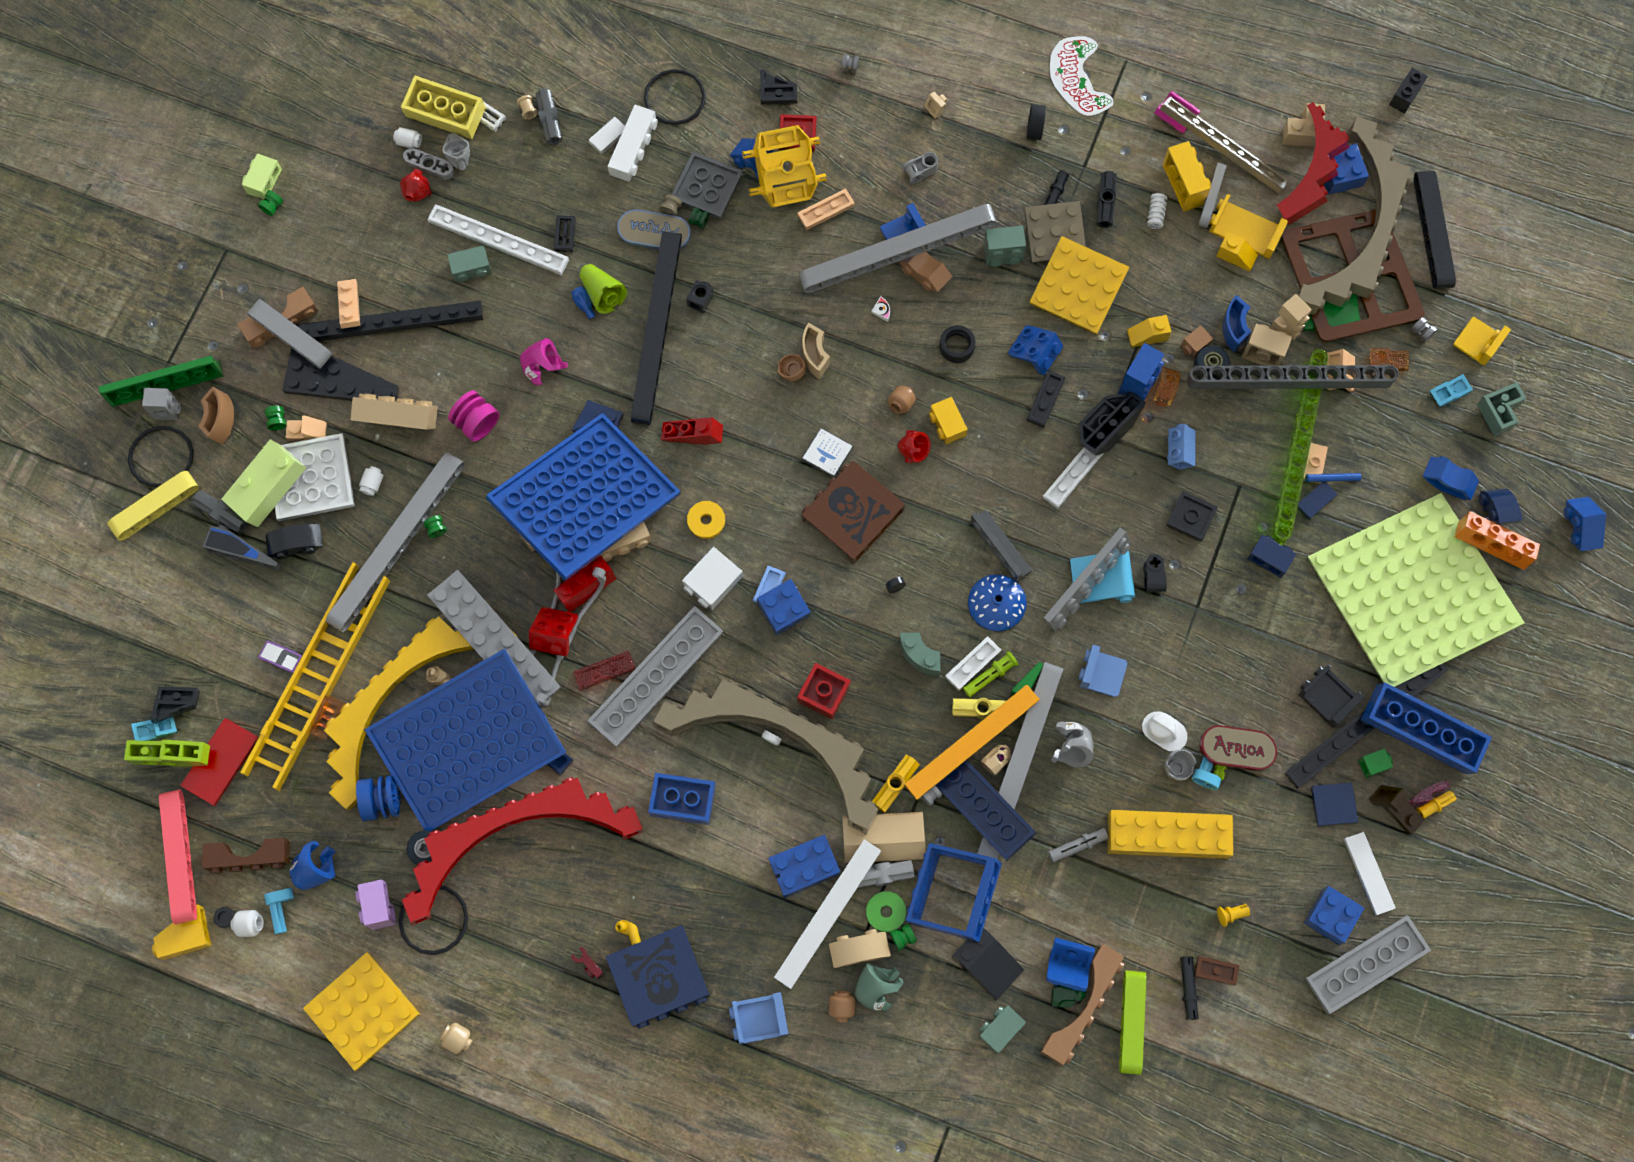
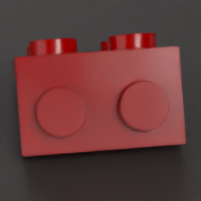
M546 607L541 608L529 629V649L567 657L569 653V636L578 621V615Z

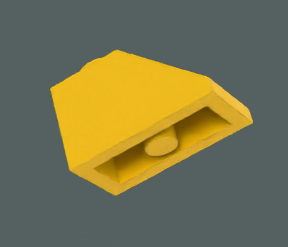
M1227 232L1216 257L1249 272L1258 256L1245 239L1230 232Z
M1167 315L1148 318L1127 329L1131 348L1143 346L1144 343L1149 345L1168 341L1171 328Z

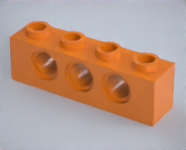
M1471 511L1458 522L1454 536L1523 570L1537 559L1540 544Z

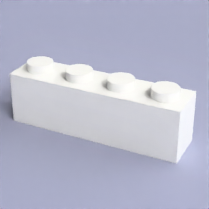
M634 105L608 164L609 175L629 182L631 177L636 175L638 161L643 159L645 145H649L652 129L655 130L657 127L658 119H656L655 111Z

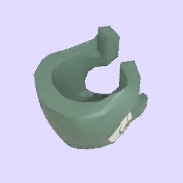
M866 963L856 985V999L863 1006L875 1011L890 1009L893 1004L888 1003L883 995L897 992L903 985V980L899 977L894 984L882 980L894 981L900 975L899 970L895 966L893 969H885L872 963Z

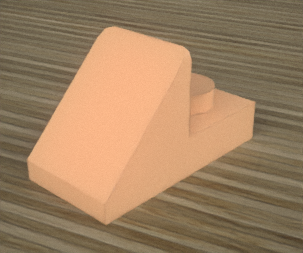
M302 416V420H287L286 439L287 441H305L325 437L327 423L308 416Z

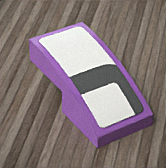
M267 640L258 658L282 670L294 673L302 655Z

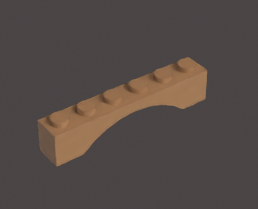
M1105 944L1100 945L1090 965L1092 986L1084 1009L1069 1026L1049 1035L1040 1051L1041 1054L1060 1066H1063L1065 1062L1069 1064L1074 1056L1072 1049L1075 1044L1080 1045L1084 1038L1082 1032L1085 1026L1089 1028L1095 1018L1092 1016L1095 1008L1099 1010L1105 1000L1102 998L1105 990L1110 991L1115 982L1112 980L1114 974H1119L1125 964L1122 962L1123 955Z

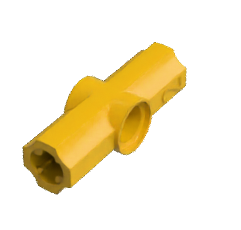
M904 756L872 800L879 811L886 813L899 793L903 791L904 784L910 780L920 766L911 756ZM894 779L899 780L901 786L893 788L890 782Z

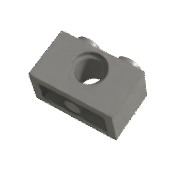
M144 388L142 406L154 420H177L181 406L168 389Z

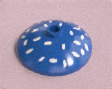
M997 574L989 575L980 579L972 587L968 597V609L973 620L982 628L995 632L1006 631L1016 626L1023 618L1026 610V596L1021 586L1012 578ZM995 597H1000L1002 601L997 602Z

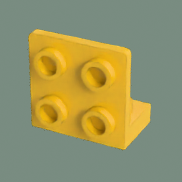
M1472 317L1453 343V346L1485 366L1511 329L1504 326L1501 331L1498 329L1495 331L1476 317Z

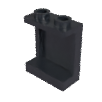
M1328 664L1325 668L1321 666L1314 673L1316 677L1312 681L1308 679L1300 687L1302 691L1298 695L1334 728L1364 696L1360 692L1355 694L1330 670L1332 666Z

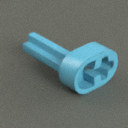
M1205 756L1199 769H1195L1192 776L1193 782L1211 790H1218L1222 780L1217 775L1210 773L1213 764L1209 763Z
M287 888L264 894L265 903L270 907L275 934L287 932L281 902L294 899L293 889Z

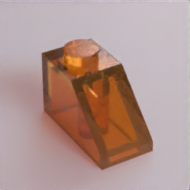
M1166 367L1162 368L1154 401L1163 406H1172L1179 386L1180 371Z

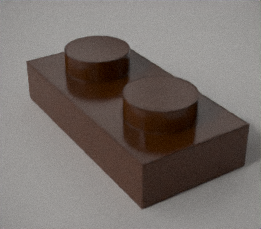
M1197 956L1194 976L1236 986L1239 965Z

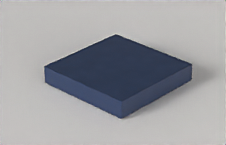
M1352 782L1311 787L1317 827L1359 822Z

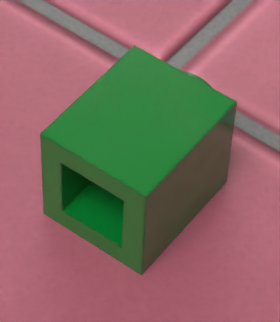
M1385 748L1363 756L1358 760L1366 779L1388 771L1393 767L1392 757L1386 752Z

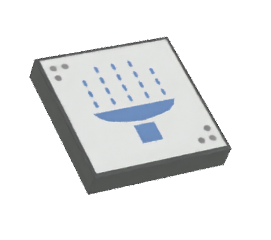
M820 428L801 461L833 478L840 471L854 446Z

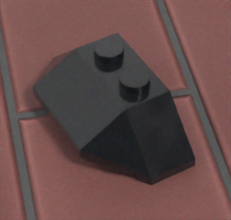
M1131 391L1126 392V394L1104 397L1079 423L1081 446L1095 456L1109 452L1134 426L1146 402Z

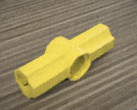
M953 698L952 716L985 719L1006 701L988 700L987 698ZM985 705L988 711L982 713L978 710L977 706Z

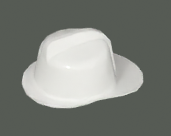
M1152 712L1144 718L1142 730L1149 740L1167 751L1180 750L1185 746L1187 731L1180 722L1163 712Z

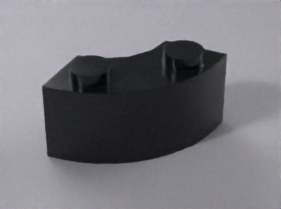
M320 524L293 525L271 531L265 535L268 557H276L279 560L299 553L314 554L316 550L323 546Z

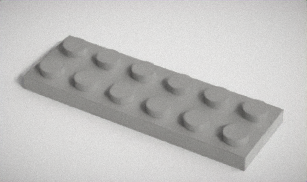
M1122 528L1117 530L1044 616L1046 623L1053 631L1056 632L1058 628L1062 629L1065 626L1069 615L1074 614L1079 609L1080 602L1091 595V589L1103 581L1105 578L1104 574L1108 569H1113L1118 562L1119 556L1121 554L1124 555L1129 550L1131 542L1127 532Z
M1406 915L1311 974L1305 980L1329 1015L1424 956L1431 949L1409 916Z

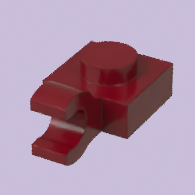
M579 948L583 953L581 958H576L573 954L571 955L573 961L584 963L587 966L584 970L591 978L596 976L597 979H600L605 975L588 956L584 948Z

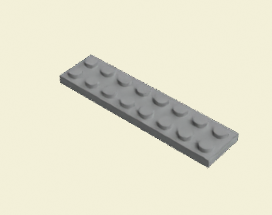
M456 570L427 595L483 660L505 648L534 697L536 692H540L548 696V700L561 689L560 685L459 570Z
M694 606L587 720L588 723L618 748L722 636L724 631Z

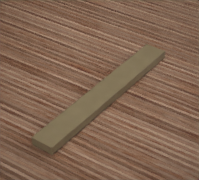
M1169 97L1161 106V111L1278 194L1288 183V179L1172 97Z

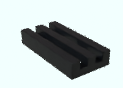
M557 215L555 252H559V250H562V252H573L575 216ZM561 220H564L562 245H559ZM568 220H571L569 246H566Z

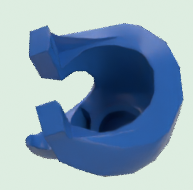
M316 841L306 844L301 853L293 859V864L289 870L293 885L300 890H308L334 878L335 871L332 856L335 851L333 848L327 846L321 852V868L318 869L311 860V852L319 844Z

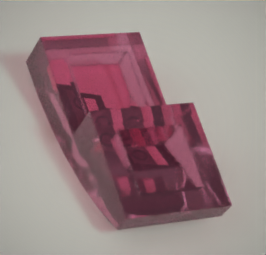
M1441 781L1425 788L1408 802L1411 806L1430 802L1433 800V793L1442 792L1450 788L1449 781Z

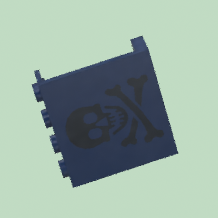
M683 925L605 956L633 1028L642 1029L649 1026V1021L657 1019V1021L668 1018V1013L675 1010L676 1013H680L688 1009L687 1005L692 1003L699 1005L708 1001L707 997L710 994Z

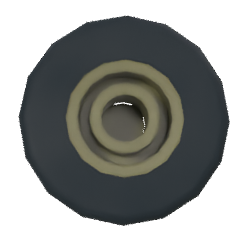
M1207 346L1200 350L1195 358L1193 367L1229 366V355L1219 346ZM1212 375L1214 379L1220 380L1217 375Z

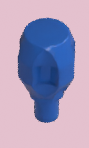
M583 286L574 289L571 294L576 306L586 313L589 320L596 317L592 310V301Z

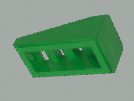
M1039 662L1012 689L1010 695H1015L1026 685L1032 689L1042 670L1043 663Z

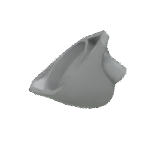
M455 133L449 134L442 151L455 168L464 170L469 162V143Z

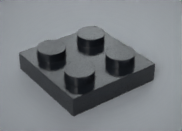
M1182 491L1166 526L1202 542L1218 507Z

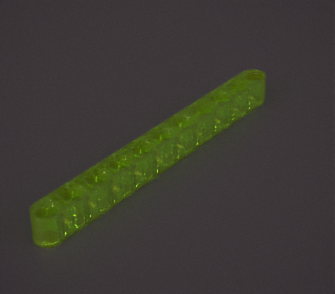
M1322 349L1314 350L1306 365H1327V353ZM1314 358L1319 359L1321 363L1316 362ZM1301 389L1271 532V537L1280 545L1285 544L1293 532L1322 389ZM1307 392L1312 393L1314 397H1310ZM1303 409L1309 410L1311 414H1306ZM1299 426L1305 427L1307 431H1302ZM1296 444H1301L1303 449L1298 448ZM1292 461H1297L1300 466H1295ZM1289 478L1294 479L1296 481V484H1292L1289 481ZM1285 496H1290L1293 501H1287ZM1281 514H1287L1289 519H1284ZM1278 531H1282L1285 537L1279 536Z

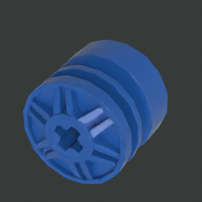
M387 775L386 781L383 776H379L377 786L372 778L357 781V804L363 822L377 820L379 810H381L385 819L389 818L390 814L392 817L399 816L400 791L392 775Z

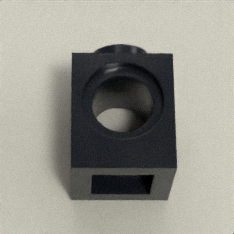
M696 280L686 298L687 306L705 313L714 296L713 287L705 281L700 282ZM700 293L705 294L704 297H697Z

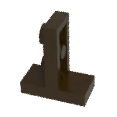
M1380 785L1369 801L1373 805L1382 806L1408 834L1413 835L1425 819L1405 799L1408 793L1403 788Z

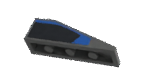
M218 525V527L210 526L203 544V548L208 553L282 571V567L276 561L229 531L228 527Z

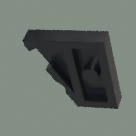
M159 686L150 718L151 722L158 723L196 709L200 694L199 689Z

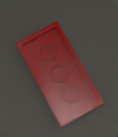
M224 718L208 743L210 745L208 765L193 766L180 786L216 806L251 753L259 737Z

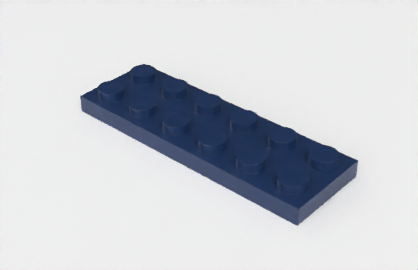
M967 760L935 785L1006 861L1037 834Z

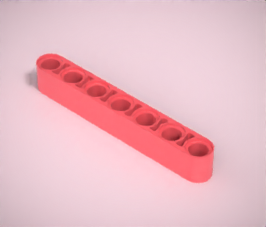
M181 789L159 794L170 912L175 925L197 919L186 808Z

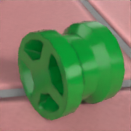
M439 515L432 516L423 522L424 527L428 529L427 534L429 538H436L447 532L446 527L442 525L443 519Z

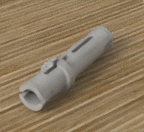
M1103 827L1090 834L1085 833L1079 839L1048 851L1051 861L1055 863L1086 848L1092 849L1093 845L1108 840L1109 837ZM1092 838H1096V839H1094V840H1091V841H1089V842L1084 843V844L1081 845V843H1083V842H1086V841H1088V840H1090V839H1092ZM1076 846V847L1073 848V849H1070V850H1068V851H1066V852H1064V853H1061V852L1064 851V850H1067V849H1069V848H1071V847Z

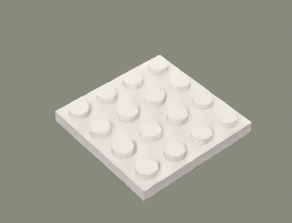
M343 433L282 445L307 468L275 506L278 521L355 507Z

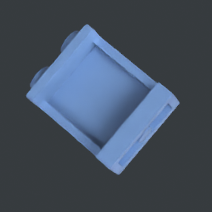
M781 992L738 1002L733 1001V1007H729L731 1020L735 1019L736 1028H733L734 1040H739V1044L789 1035Z

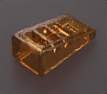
M330 695L324 696L309 732L328 740L329 735L318 729L317 726L320 725L327 728L325 726L327 723L322 722L321 719L324 718L328 721L332 718L336 719L341 714L340 710L347 703ZM329 704L337 706L336 709L329 707ZM325 712H331L333 713V716L331 717L325 714Z

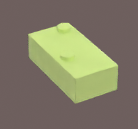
M270 439L221 500L244 521L259 527L307 467L282 445Z

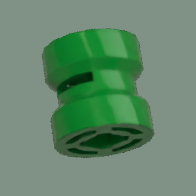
M268 190L264 200H261L257 206L264 213L273 216L276 213V208L281 206L284 201L278 194Z
M270 406L264 410L265 416L268 418L266 422L268 430H282L287 426L286 420L283 418L285 413L282 406Z
M909 924L902 926V930L890 932L898 951L905 948L907 943L913 944L917 942Z

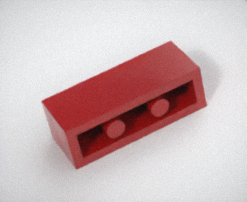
M601 556L553 590L558 600L568 612L571 613L589 600L598 588L600 582L592 575L595 567L606 571V581L603 589L616 580L612 569Z

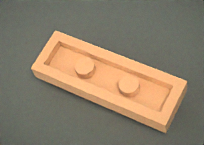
M844 189L798 212L797 216L807 231L854 207L855 203L848 191Z
M356 279L338 281L341 329L360 326Z

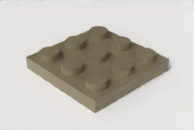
M1080 201L1024 208L1031 263L1050 261L1061 236L1086 247Z

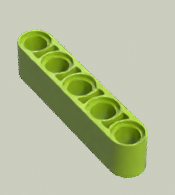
M1125 970L1123 975L1119 1073L1142 1074L1146 972Z

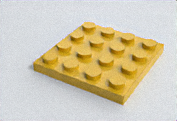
M1061 236L1029 304L1097 335L1129 270V266Z
M368 952L303 1007L304 1011L354 1071L361 1068L420 1015L418 1010Z

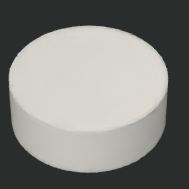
M766 730L762 734L763 739L776 746H779L782 740Z

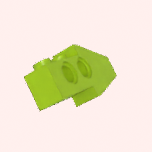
M127 740L124 760L134 765L205 766L208 765L210 745L204 742L177 740Z

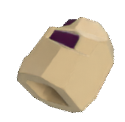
M1007 745L996 746L981 760V766L995 777L1009 763L1011 759L1010 748Z

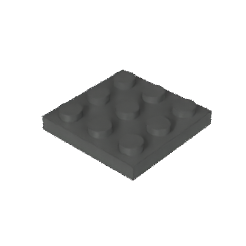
M692 152L671 195L679 198L682 201V205L691 209L699 208L701 212L707 211L710 214L709 216L721 220L743 176V171Z

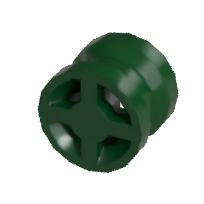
M695 207L691 212L689 225H697L703 230L707 225L709 212H701L699 208Z

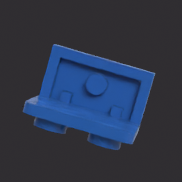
M1027 325L1008 351L1010 357L1031 362L1038 374L1045 375L1061 352L1063 344L1055 332Z
M1055 937L1049 955L1046 980L1054 985H1061L1076 991L1085 992L1088 987L1089 969L1095 948Z

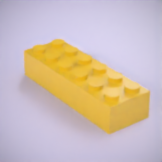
M1110 810L1108 813V854L1229 859L1233 856V815Z

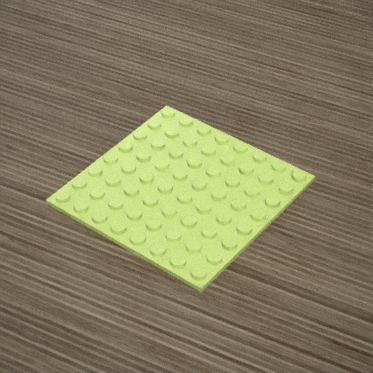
M1442 493L1307 557L1383 683L1386 682L1393 687L1525 623L1478 549L1454 537L1459 519Z

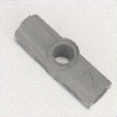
M912 861L875 864L869 869L858 888L872 885L885 886L894 883V881L914 878Z

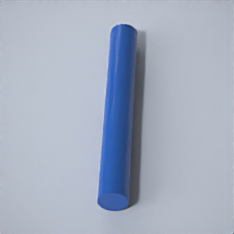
M1360 473L1305 475L1306 482L1361 480Z

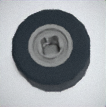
M419 831L411 836L408 841L407 855L415 865L426 860L428 862L432 861L424 840L432 831Z

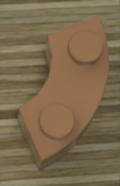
M926 251L899 261L902 271L908 276L911 275L927 291L939 292L953 277L942 262L932 258Z
M212 387L201 400L204 414L198 427L208 438L223 445L231 434L234 408L230 397L226 393Z

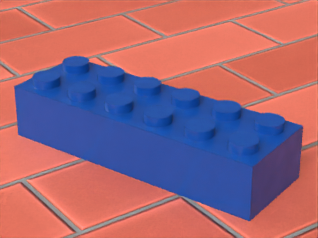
M1386 682L1376 685L1361 718V721L1466 775L1477 773L1492 738Z

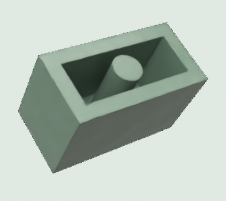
M484 245L447 254L455 282H464L469 280V278L484 277L491 273Z
M1008 1005L1005 1008L1000 1006L993 1014L995 1019L991 1023L987 1021L979 1029L981 1032L979 1038L996 1054L1006 1046L1026 1023Z

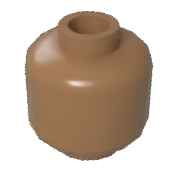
M897 386L888 397L889 408L896 414L907 413L916 401L913 390L907 386Z
M834 991V994L829 997V1015L836 1018V1022H848V1018H852L855 1015V997L850 995L849 991Z

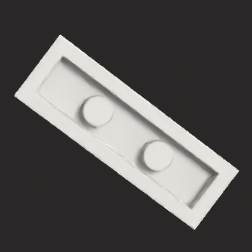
M987 636L945 678L960 691L1001 652V649Z

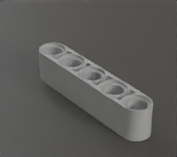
M258 299L247 312L253 320L319 369L332 356V353L326 347L261 299Z

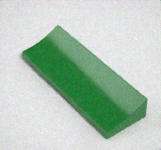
M211 355L102 385L98 388L103 398L112 407L143 399L144 388H162L174 391L221 378L224 375L220 360H215Z

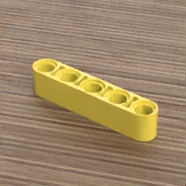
M188 471L180 472L111 518L107 525L117 540H125L197 492L199 486Z

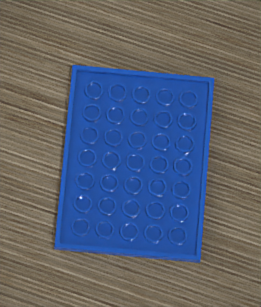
M602 413L488 493L486 500L566 581L678 497L681 491Z
M505 648L364 729L423 829L427 831H432L566 753L562 743L539 704L534 700L533 694Z

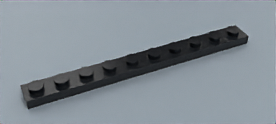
M481 301L360 316V326L342 329L339 319L296 324V326L316 341L478 321L483 320Z
M1441 664L1395 688L1415 697L1448 671V669ZM1364 711L1284 773L1297 789L1375 728L1361 721Z

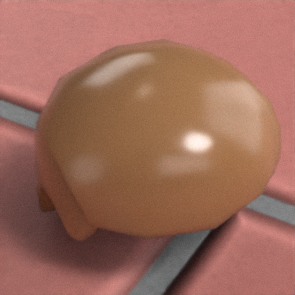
M788 354L778 362L777 372L785 381H798L805 374L806 363L797 354Z

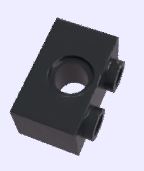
M1412 67L1389 106L1405 114L1428 76Z

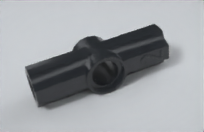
M1113 171L1101 172L1096 224L1100 228L1113 226L1117 174Z

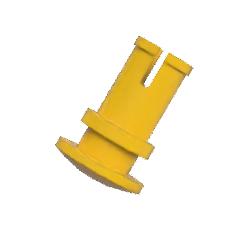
M1246 903L1233 908H1217V917L1223 927H1226L1228 923H1233L1236 919L1250 916V909Z

